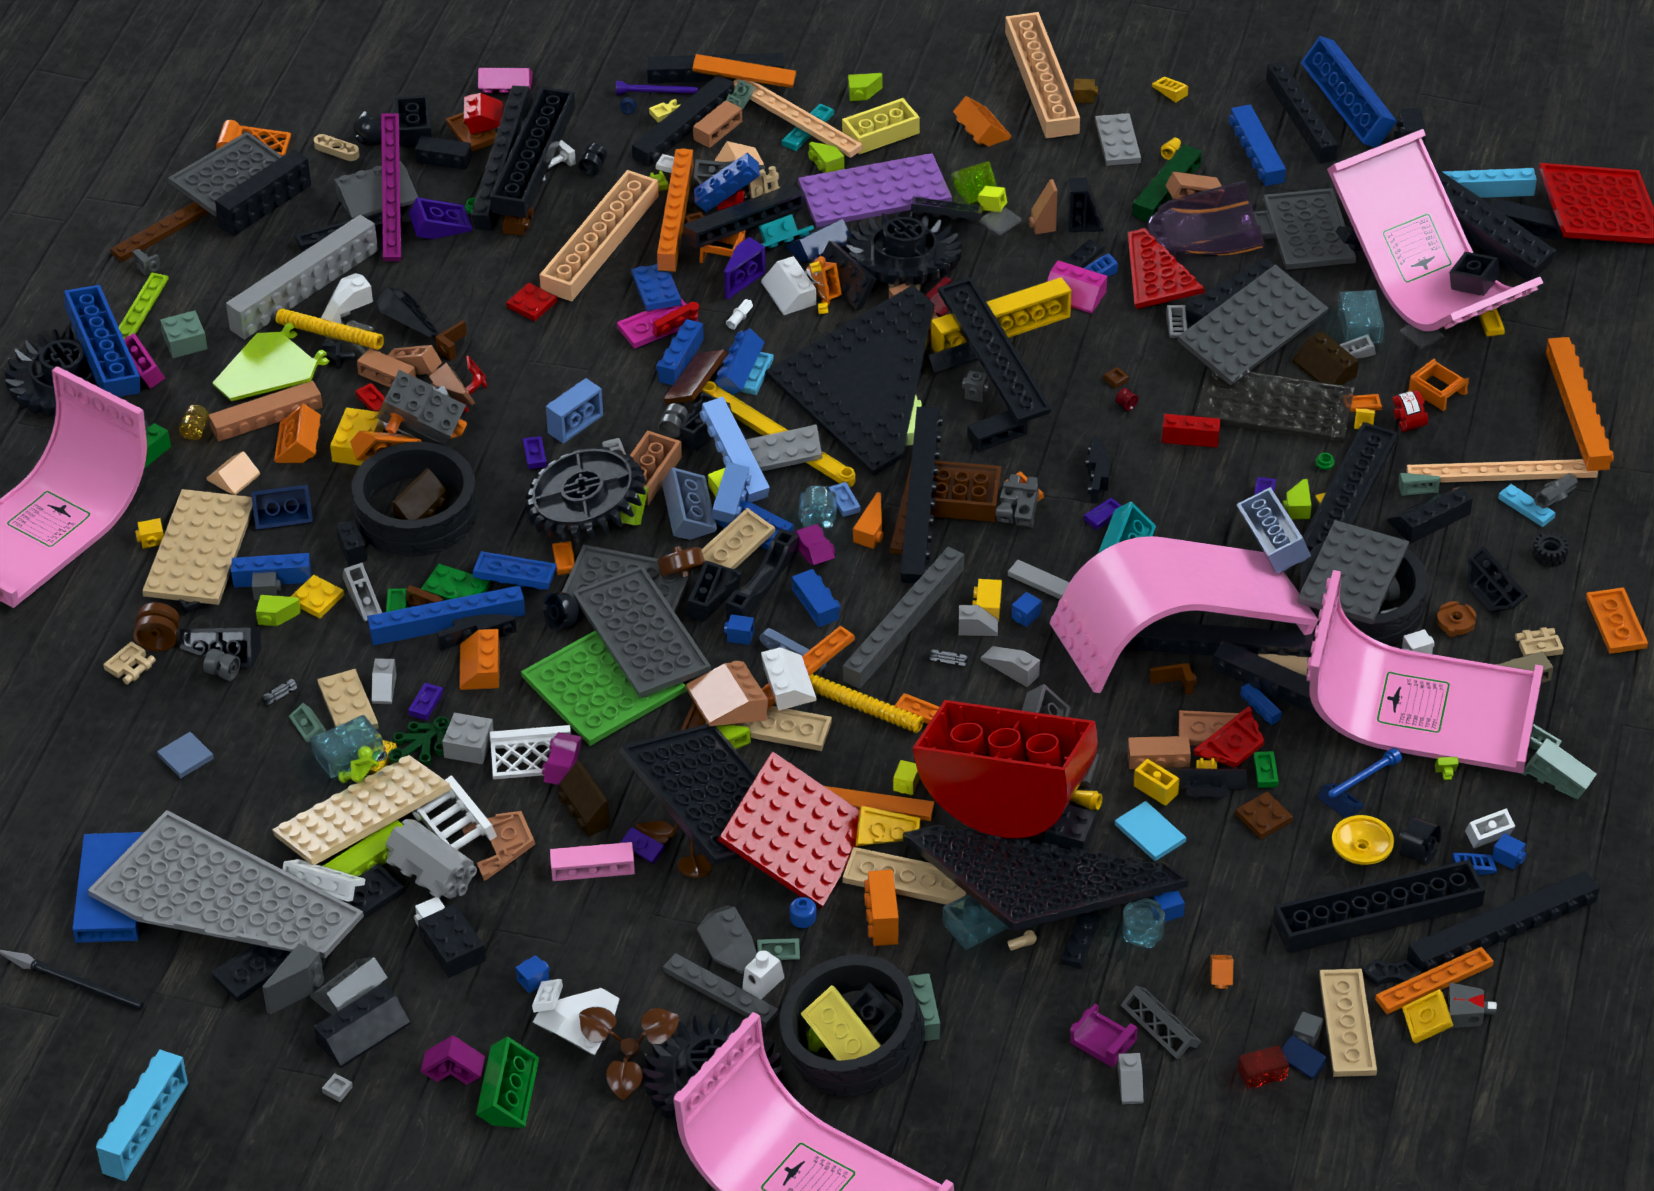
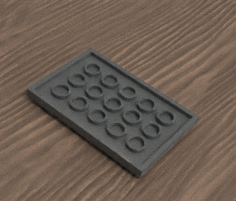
M246 132L168 177V182L216 217V199L282 156L249 132Z
M1333 188L1264 195L1263 201L1270 216L1285 270L1356 263L1354 250H1351L1348 244H1344L1335 232L1339 226H1346Z
M1335 520L1298 596L1297 603L1323 609L1322 600L1324 593L1327 592V578L1332 577L1333 570L1341 571L1340 604L1344 614L1348 618L1373 625L1408 549L1409 541Z
M583 544L562 592L573 596L572 591L643 565L676 614L693 570L689 571L690 576L681 578L680 574L662 577L657 564L658 559Z

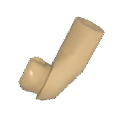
M1027 930L1023 936L1007 941L1008 946L1012 951L1033 945L1037 940V936L1034 931Z

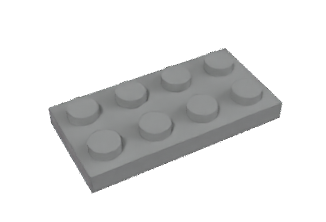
M1130 114L1095 116V123L1106 166L1141 163V155Z
M817 425L746 439L761 471L823 459Z

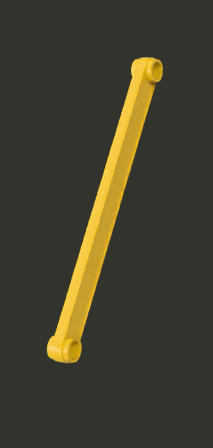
M708 381L701 390V393L704 392L716 398L724 397L725 401L730 403L733 417L763 436L789 431L719 388L714 382ZM822 452L823 459L806 462L838 483L846 482L849 488L855 483L854 469L843 465Z

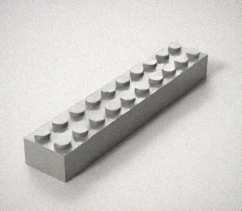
M362 215L357 216L226 302L230 330L245 340L275 320L279 309L290 310L378 251L375 224Z

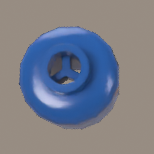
M800 897L791 902L789 913L792 924L799 928H807L815 923L817 914L816 904L813 900Z

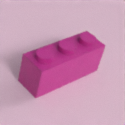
M135 333L126 337L124 341L137 371L151 389L164 380L165 377Z

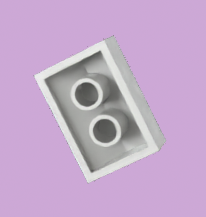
M794 256L777 261L761 280V283L783 315L816 305V288Z
M783 648L761 652L764 670L778 711L817 700L802 655Z

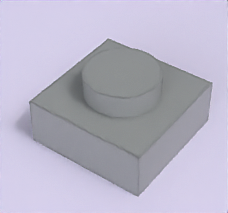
M334 1073L322 1087V1092L341 1102L353 1088L351 1081Z

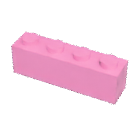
M632 842L550 849L553 881L635 874Z

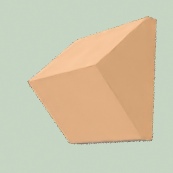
M729 141L725 143L715 161L734 162L748 152L759 162V165L764 164L756 148Z
M243 451L232 456L207 477V481L232 495H237L260 475V472Z

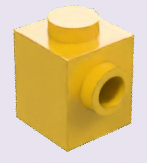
M161 519L137 522L139 530H136L135 533L137 542L141 541L142 548L160 546L164 537Z

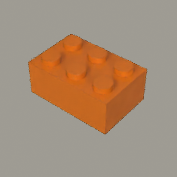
M893 869L868 871V880H864L865 892H868L864 893L865 906L869 908L866 909V919L869 924L868 937L873 938V946L898 944V910Z

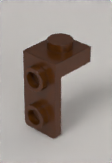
M460 321L435 337L437 351L450 361L456 358L454 342L467 335L465 321Z
M1189 663L1150 669V684L1181 680L1185 694H1193L1197 679L1195 673H1192Z

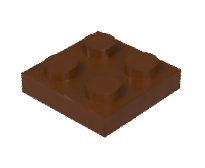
M1268 791L1235 810V815L1260 839L1293 822V816Z

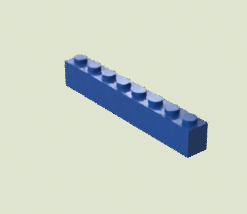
M520 586L369 615L367 620L369 634L374 646L434 634L437 631L453 627V620L484 614L525 615V605Z

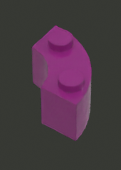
M818 524L792 532L798 535V548L809 564L815 565L835 558V548L824 537L823 530Z
M558 732L554 738H551L549 745L551 753L548 761L543 764L542 768L544 782L559 785L561 780L577 762L581 736Z

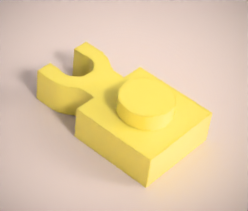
M676 99L671 100L668 104L663 102L649 108V114L659 123L676 110L680 104L677 105Z

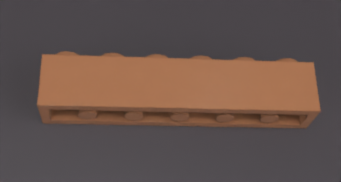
M313 381L306 382L209 414L210 427L216 439L220 442L280 422L303 403L313 410L322 408L321 393Z

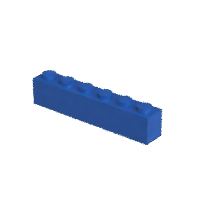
M1251 104L1231 108V115L1228 117L1229 124L1233 126L1235 135L1239 137L1241 146L1245 148L1247 157L1252 161V167L1256 169L1259 180H1262L1264 186L1284 183L1286 168Z

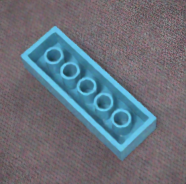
M159 1050L157 1055L152 1057L146 1072L141 1074L135 1089L130 1091L126 1103L119 1108L115 1120L110 1122L104 1137L100 1138L97 1142L96 1150L102 1174L126 1182L188 1084L183 1057L163 1050Z

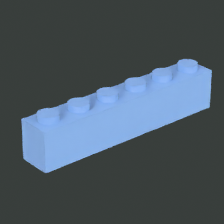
M724 397L703 403L700 417L703 422H706L710 437L714 438L717 451L722 453L725 466L727 462L749 467V475H752L750 485L745 487V491H747L745 500L754 502L768 497L770 487Z

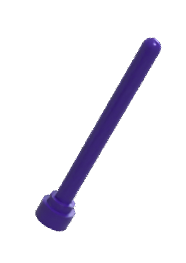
M616 81V94L623 95L627 91L688 94L698 92L697 87L627 85L624 81Z

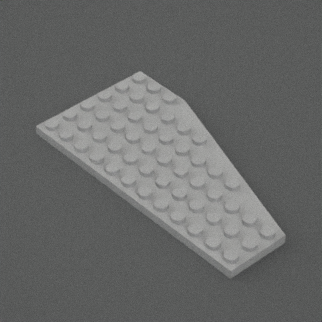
M168 810L88 889L89 896L138 922L291 952L300 943L319 952L322 958H326L364 917L363 911Z

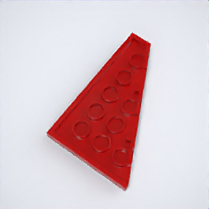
M1145 228L1128 232L1136 309L1205 293L1203 285H1200L1196 278L1182 264L1180 265L1175 257L1170 255L1169 251L1163 245H1160Z

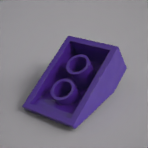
M416 197L409 211L417 237L435 239L469 232L473 229L465 206L461 204Z
M750 237L736 246L724 271L725 298L727 300L765 274V246Z

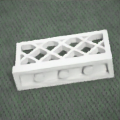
M570 725L490 732L493 779L543 775L542 769L536 765L541 760L548 761L549 758L546 755L551 752L549 749L551 738H554L558 732L571 734ZM538 745L548 747L543 753L535 749ZM523 746L528 749L523 755L515 751L518 747ZM505 748L508 751L501 757L496 753L495 749ZM531 752L538 756L533 763L526 759ZM511 754L519 758L513 765L506 760ZM523 761L529 767L526 770L520 771L516 767ZM502 763L509 767L506 772H497V768Z

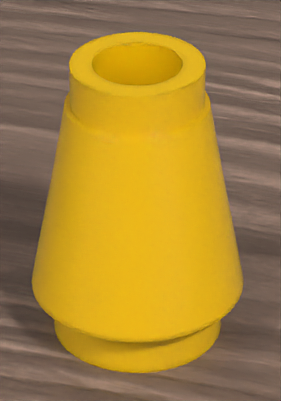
M1173 138L1162 145V157L1168 160L1172 159L1176 150H1179L1181 141L1178 138Z
M1076 790L1071 802H1075L1092 811L1098 810L1102 804V794H1099L1098 791Z

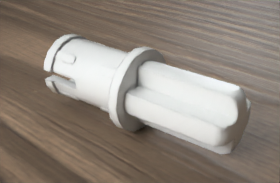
M745 299L738 308L734 309L732 316L726 321V325L730 329H735L741 320L746 318V314L753 307L752 301Z

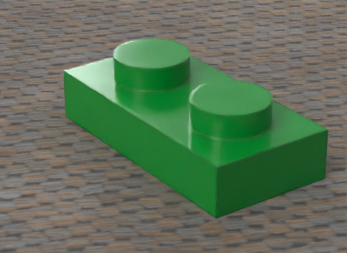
M1274 751L1254 752L1253 760L1258 788L1278 787L1279 780Z

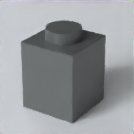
M276 572L253 573L252 590L254 600H259L260 595L278 596V591H281V580H277Z
M1302 1012L1294 1028L1293 1036L1314 1048L1321 1033L1323 1018Z

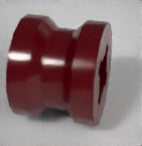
M1128 388L1121 389L1115 398V402L1118 405H1123V408L1127 411L1132 410L1139 400L1138 395L1131 393Z

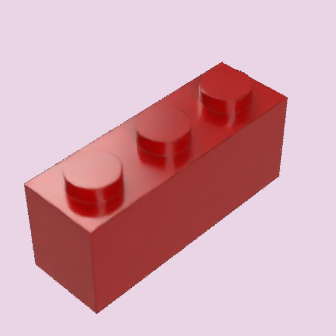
M1164 414L1162 443L1218 448L1220 419Z

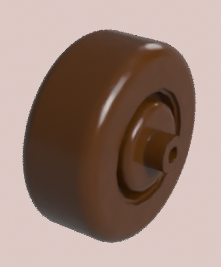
M681 546L672 548L674 553L657 560L662 577L680 574L681 578L690 576V570L703 566L705 562L700 547L682 550Z

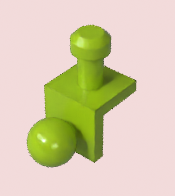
M363 746L358 750L359 759L350 761L351 771L339 772L338 778L340 782L346 783L349 779H352L356 783H361L372 767L378 766V762L372 759L373 752L370 747Z

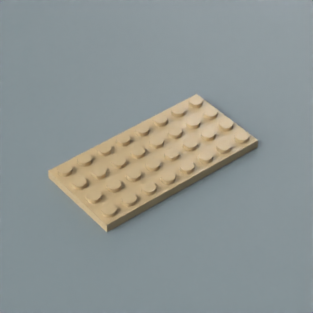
M182 489L143 588V596L171 600L181 599L188 602L200 601V603L219 605L231 573L232 558L237 557L253 513L252 497Z
M408 755L400 758L398 763L385 766L379 772L367 776L361 783L350 785L346 790L332 795L331 798L314 805L313 808L305 812L299 813L296 817L281 823L272 830L276 838L307 862L316 865L445 794L451 788L447 781Z

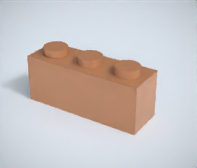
M727 100L693 126L694 140L709 148L712 147L742 122V108Z
M1172 172L1165 185L1173 199L1218 204L1225 191L1216 177Z
M371 348L357 360L359 375L387 387H391L399 370L416 378L414 366Z
M1189 736L1128 738L1129 769H1136L1146 759L1162 768L1190 767Z

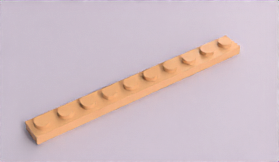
M739 79L733 81L734 88H736ZM743 80L756 87L750 100L827 145L836 146L844 155L851 158L863 149L862 143L756 82Z
M1583 459L1407 465V473L1439 476L1440 482L1559 479L1568 473L1576 478H1597L1598 471H1587Z

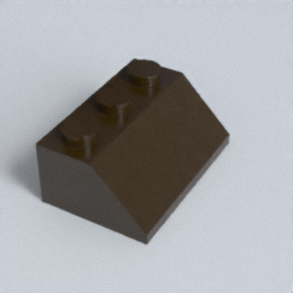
M1323 331L1309 337L1293 358V363L1328 392L1357 377L1359 361Z
M426 468L392 502L394 518L400 520L425 519L437 515L442 509L446 508L448 504L447 490L430 469Z
M578 761L559 783L560 792L558 793V798L562 804L565 803L569 815L576 819L578 828L581 831L583 830L589 837L610 828L608 801L581 762Z

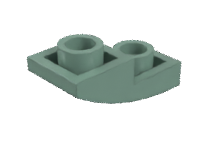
M739 79L733 94H729L726 100L743 110L756 87Z

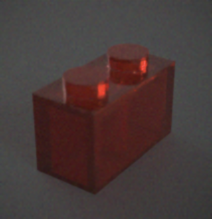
M1279 1045L1239 1056L1238 1071L1247 1089L1260 1087L1274 1081L1278 1082L1288 1077L1289 1064Z

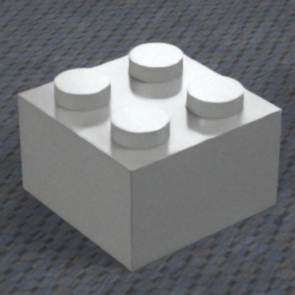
M454 713L442 741L444 758L483 764L491 744L490 732L494 731L493 720Z

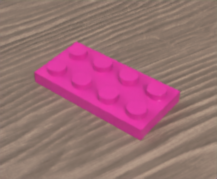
M681 299L682 305L641 312L617 322V328L634 349L678 332L679 327H676L667 334H662L656 338L652 333L653 322L681 308L686 303Z

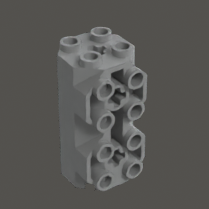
M405 819L402 822L405 825L401 828L397 826L393 829L386 842V847L389 849L387 851V863L401 869L400 872L408 877H412L413 874L416 875L415 883L421 887L428 888L430 890L429 893L437 898H441L443 895L452 899L457 895L462 896L466 893L468 884L477 872V868L472 860L416 820Z

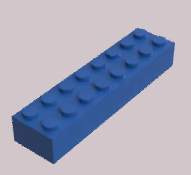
M1319 36L1301 61V64L1360 141L1365 145L1375 148L1379 147L1397 120L1336 42Z
M94 285L65 290V310L98 387L117 397L140 393V375L101 286Z

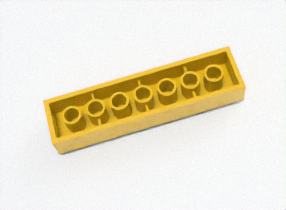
M1060 277L987 301V304L1009 338L1069 318L1071 316L1072 290L1063 278ZM951 314L931 320V347L935 353L967 342Z

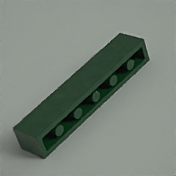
M1185 144L1179 150H1176L1172 159H1169L1166 166L1159 170L1158 175L1150 181L1146 189L1142 190L1141 195L1134 199L1132 203L1133 217L1152 223L1173 199L1165 186L1172 172L1194 174L1201 166L1202 151Z

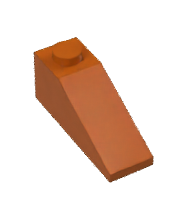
M879 492L876 493L853 528V542L872 549L875 548L878 542L882 541L884 532H882L881 493Z

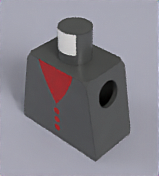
M1449 983L1448 1010L1453 1022V1026L1450 1028L1481 1026L1484 1014L1496 1015L1497 1004L1496 1002L1484 1001V990Z

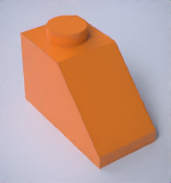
M1210 955L1211 985H1215V988L1227 989L1228 985H1233L1234 960L1231 955Z

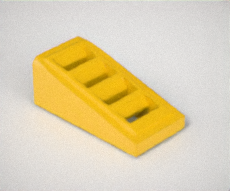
M1162 77L1152 83L1153 88L1175 103L1188 96V86L1173 79Z

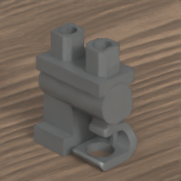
M1011 474L1008 481H1004L1000 496L1001 505L996 508V519L998 522L1014 524L1015 518L1017 526L1033 528L1035 510L1039 499L1038 480L1036 477H1027V482L1024 484L1020 483V476ZM1013 505H1017L1015 516H1013Z

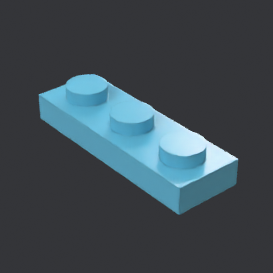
M1512 484L1499 493L1498 499L1541 527H1544L1555 518L1554 511L1548 507L1542 509L1540 506H1537L1534 498Z

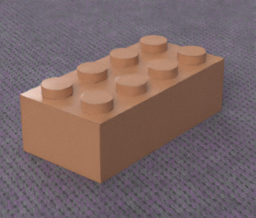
M648 430L630 454L634 461L640 465L646 480V484H643L644 487H648L645 505L650 504L662 487V481L672 467L675 468L682 458L681 441Z

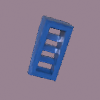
M1108 253L1084 269L1096 271L1108 277L1117 273L1118 263Z
M1452 854L1451 863L1470 860L1477 875L1497 873L1492 855Z

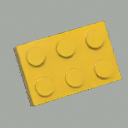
M346 407L330 445L332 462L361 466L364 461L356 460L350 441L359 431L383 432V421L376 418L379 412Z

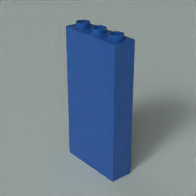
M144 832L84 834L73 921L75 943L138 941L140 922L89 896L88 889Z

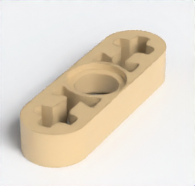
M319 134L314 137V147L316 150L348 161H354L359 158V148L357 145L325 134Z

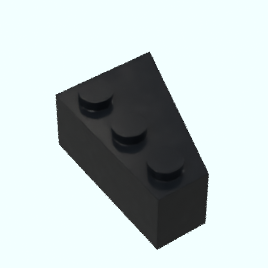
M1087 177L1069 178L1067 210L1069 232L1104 231L1102 215Z
M704 392L701 393L699 402L694 404L692 413L687 415L680 426L683 445L695 451H698L713 438L710 437L706 422L702 421L700 412L703 403L717 398ZM726 402L731 411L730 403Z

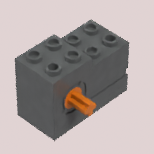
M401 370L398 371L376 417L388 423L385 430L390 434H396L397 430L400 429L425 442L443 446L447 445L449 439L462 436L467 426L466 421L460 419L466 406L465 404L432 389V385Z

